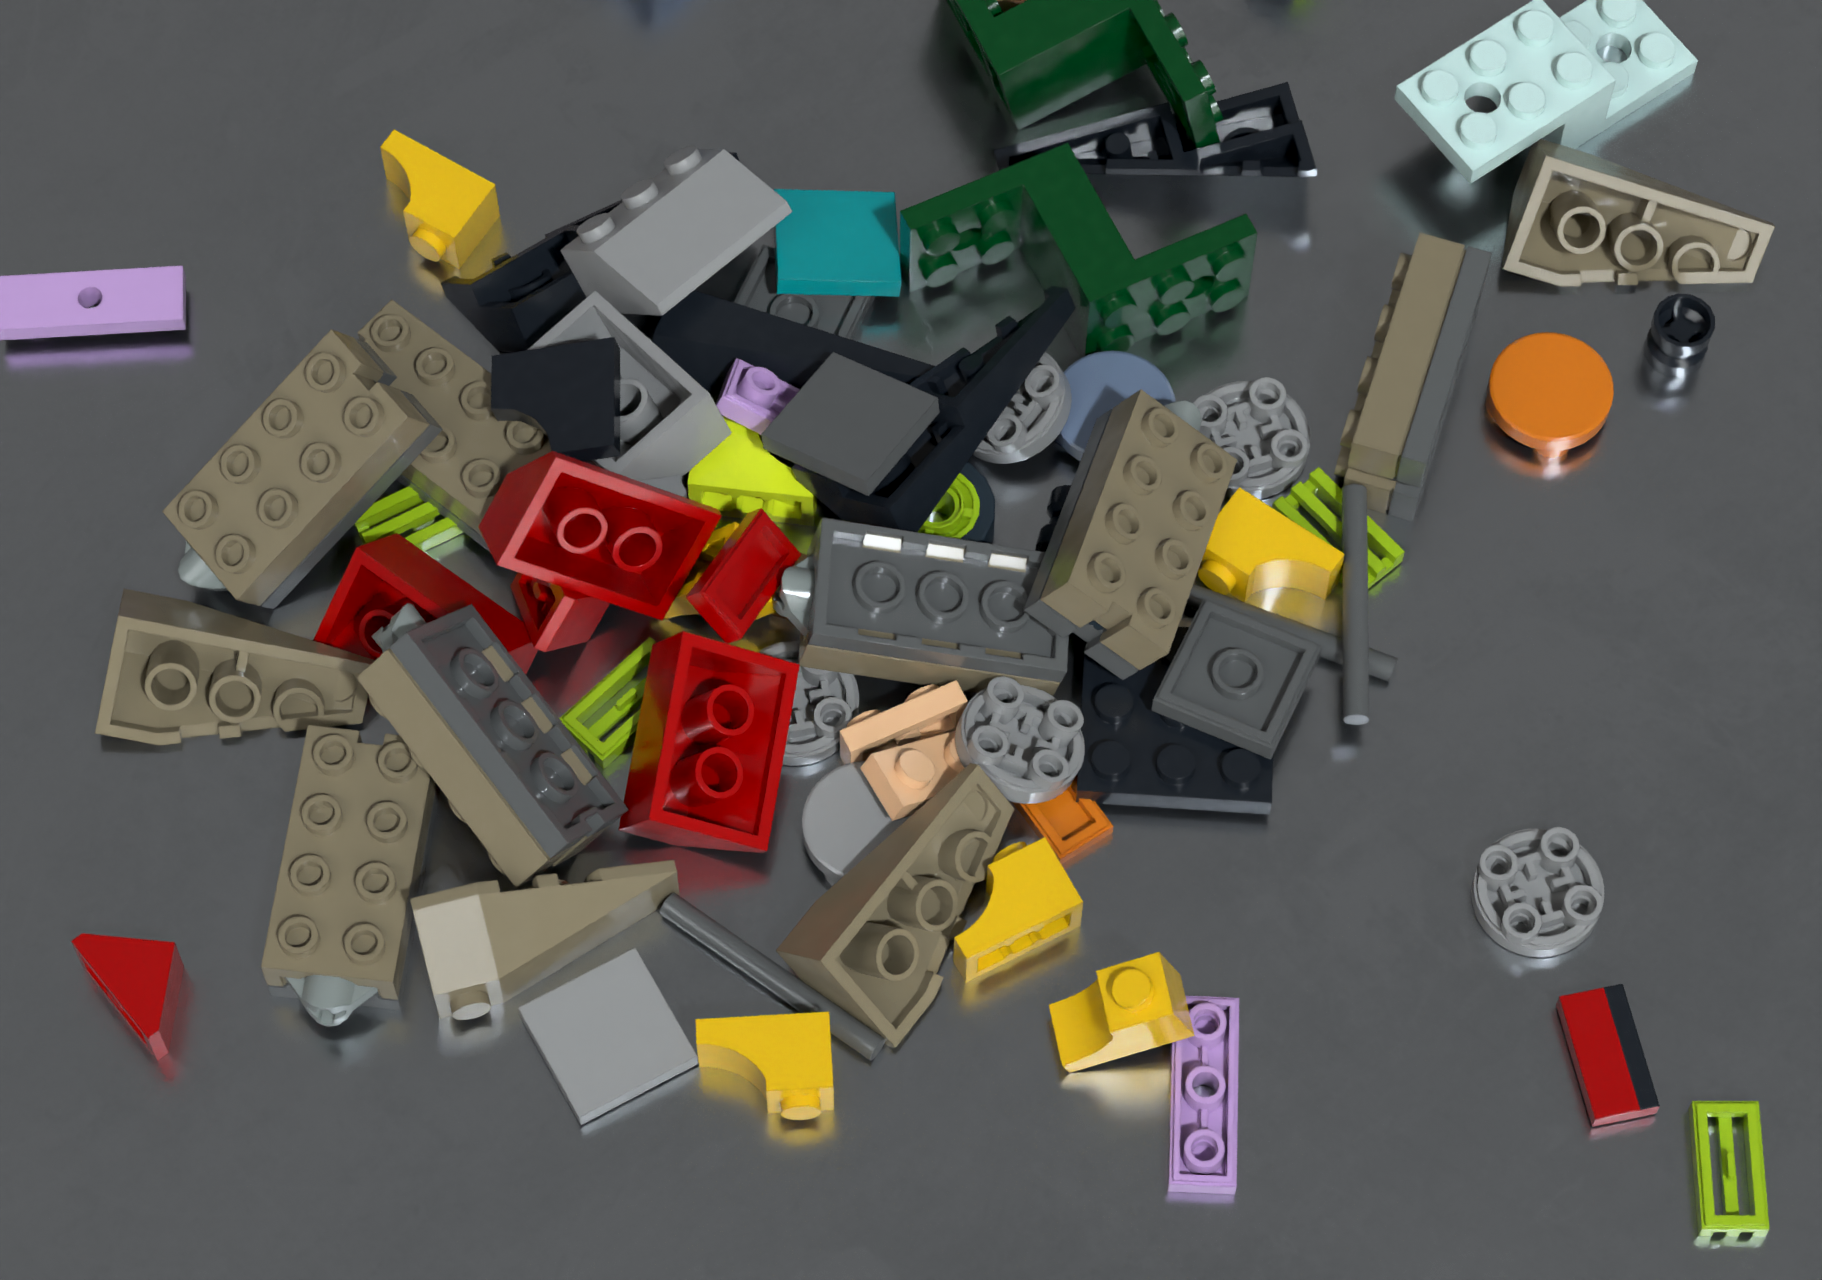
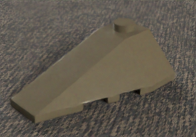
M1540 139L1531 145L1513 193L1501 266L1504 270L1560 287L1581 286V283L1616 282L1617 285H1638L1639 281H1677L1679 284L1753 283L1775 226L1766 220L1595 155Z
M123 589L95 734L153 745H169L181 743L182 738L219 734L220 739L241 737L244 731L280 727L287 732L306 730L308 725L333 727L360 724L363 722L368 693L357 680V677L375 660L190 601Z
M970 763L816 900L776 949V952L804 983L885 1038L884 1044L896 1048L936 997L944 978L937 974L951 939L954 940V937L961 934L965 928L967 921L960 917L974 884L985 880L987 865L993 861L1014 811L1013 806L978 764Z
M674 860L599 868L590 873L583 883L570 884L568 881L558 880L557 873L535 876L532 881L533 885L522 890L500 892L498 880L471 883L411 898L410 902L439 1019L453 1016L457 1020H468L486 1014L491 1010V1006L505 1003L660 909L672 893L680 896Z

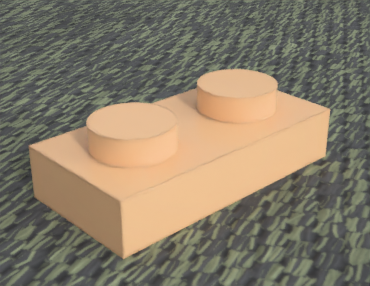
M955 680L941 687L936 684L927 685L911 693L904 703L884 712L869 710L853 718L847 724V728L840 730V758L844 765L852 762L866 761L871 753L956 731L958 721L968 704V700L959 683Z
M955 731L871 753L860 769L891 820L894 821L913 815L965 768L957 754Z

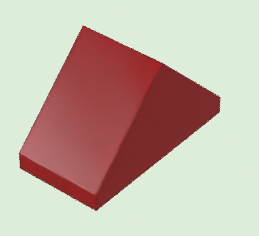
M519 572L510 585L533 647L543 652L588 642L610 605L608 602Z
M85 933L73 939L71 942L81 965L155 1059L159 1061L169 1053L184 964L175 942Z

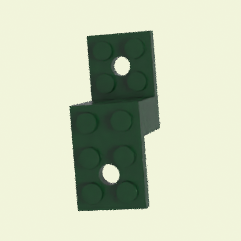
M945 0L1018 131L1146 64L1193 147L1198 149L1220 143L1216 123L1222 121L1223 116L1212 95L1216 92L1213 81L1200 59L1192 63L1185 49V46L1188 45V40L1179 21L1172 12L1165 15L1157 0H1027L1004 13L997 0Z
M1066 143L901 210L900 270L901 277L911 293L925 286H942L954 279L959 272L981 263L987 265L998 263L1007 258L1013 250L1020 248L1044 291L1051 286L1068 289L1076 309L1064 324V328L1082 358L1103 351L1126 352L1139 340L1156 333L1160 335L1174 333L1184 327L1192 318L1211 310L1223 312L1236 306L1245 296L1249 295L1258 232L1245 213L1134 259L1069 143Z

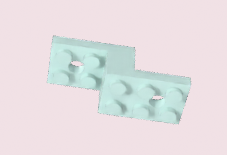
M1532 0L1398 84L1394 99L1471 184L1540 139L1573 149L1578 148L1694 74L1698 60L1643 0H1586L1561 17H1558L1543 0ZM1605 46H1613L1621 49L1626 54L1627 60L1621 63L1606 62L1600 58L1597 50ZM1473 96H1484L1491 99L1496 104L1497 109L1490 113L1474 112L1466 105L1465 101Z

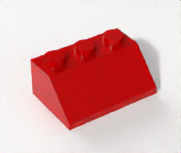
M551 451L506 475L478 528L496 565L663 621L722 515L719 509Z
M398 533L356 547L313 641L376 660L383 652L372 638V635L381 627L384 628L390 624L391 618L407 603L412 604L426 623L472 604L525 674H527L538 652V649L533 647L523 621Z
M685 631L653 644L623 802L629 810L621 816L618 830L675 846L755 853L767 852L800 664Z

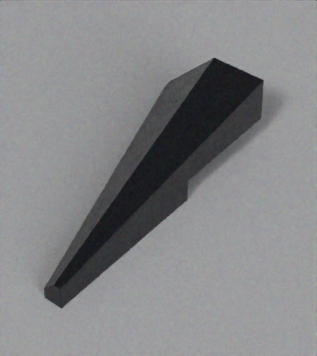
M1288 82L1216 101L1223 116V120L1216 123L1220 143L1198 149L1193 147L1176 115L1172 114L1169 102L994 150L999 170L1069 143L1086 174L1318 176L1302 120H1299Z
M729 152L733 157H735L739 161L736 152ZM622 200L545 234V239L513 257L506 252L491 259L493 268L474 279L453 276L443 281L441 286L446 297L498 351H526L587 298L560 250L578 237L576 231L582 223L596 215L609 213L622 203Z
M1057 286L1049 287L1044 291V303L1018 322L1014 318L1007 316L995 325L997 337L972 354L966 348H961L909 384L912 387L938 397L940 413L869 496L798 464L791 468L796 480L844 521L918 532L1076 309L1068 289Z
M696 290L661 316L652 339L655 345L710 393L715 404L727 373L736 358L755 367L766 368L773 372L778 379L798 389L805 385L833 352L908 385L935 367L931 364Z

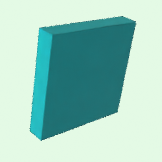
M774 189L775 192L788 202L792 210L788 216L774 226L777 294L900 296L901 270L895 192Z

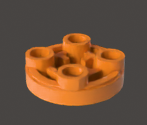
M1534 333L1515 340L1498 355L1491 369L1485 406L1489 415L1494 418L1500 428L1511 438L1523 445L1534 448L1538 454L1544 457H1561L1568 449L1577 447L1590 440L1603 427L1613 401V380L1603 358L1585 342L1561 333Z

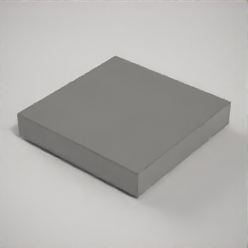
M636 948L518 1008L520 1018L580 1125L698 1064L697 1054Z

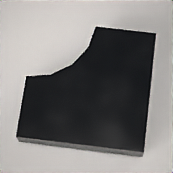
M615 337L493 355L491 410L497 421H521L540 429L549 439L551 451L583 462L620 456V347Z

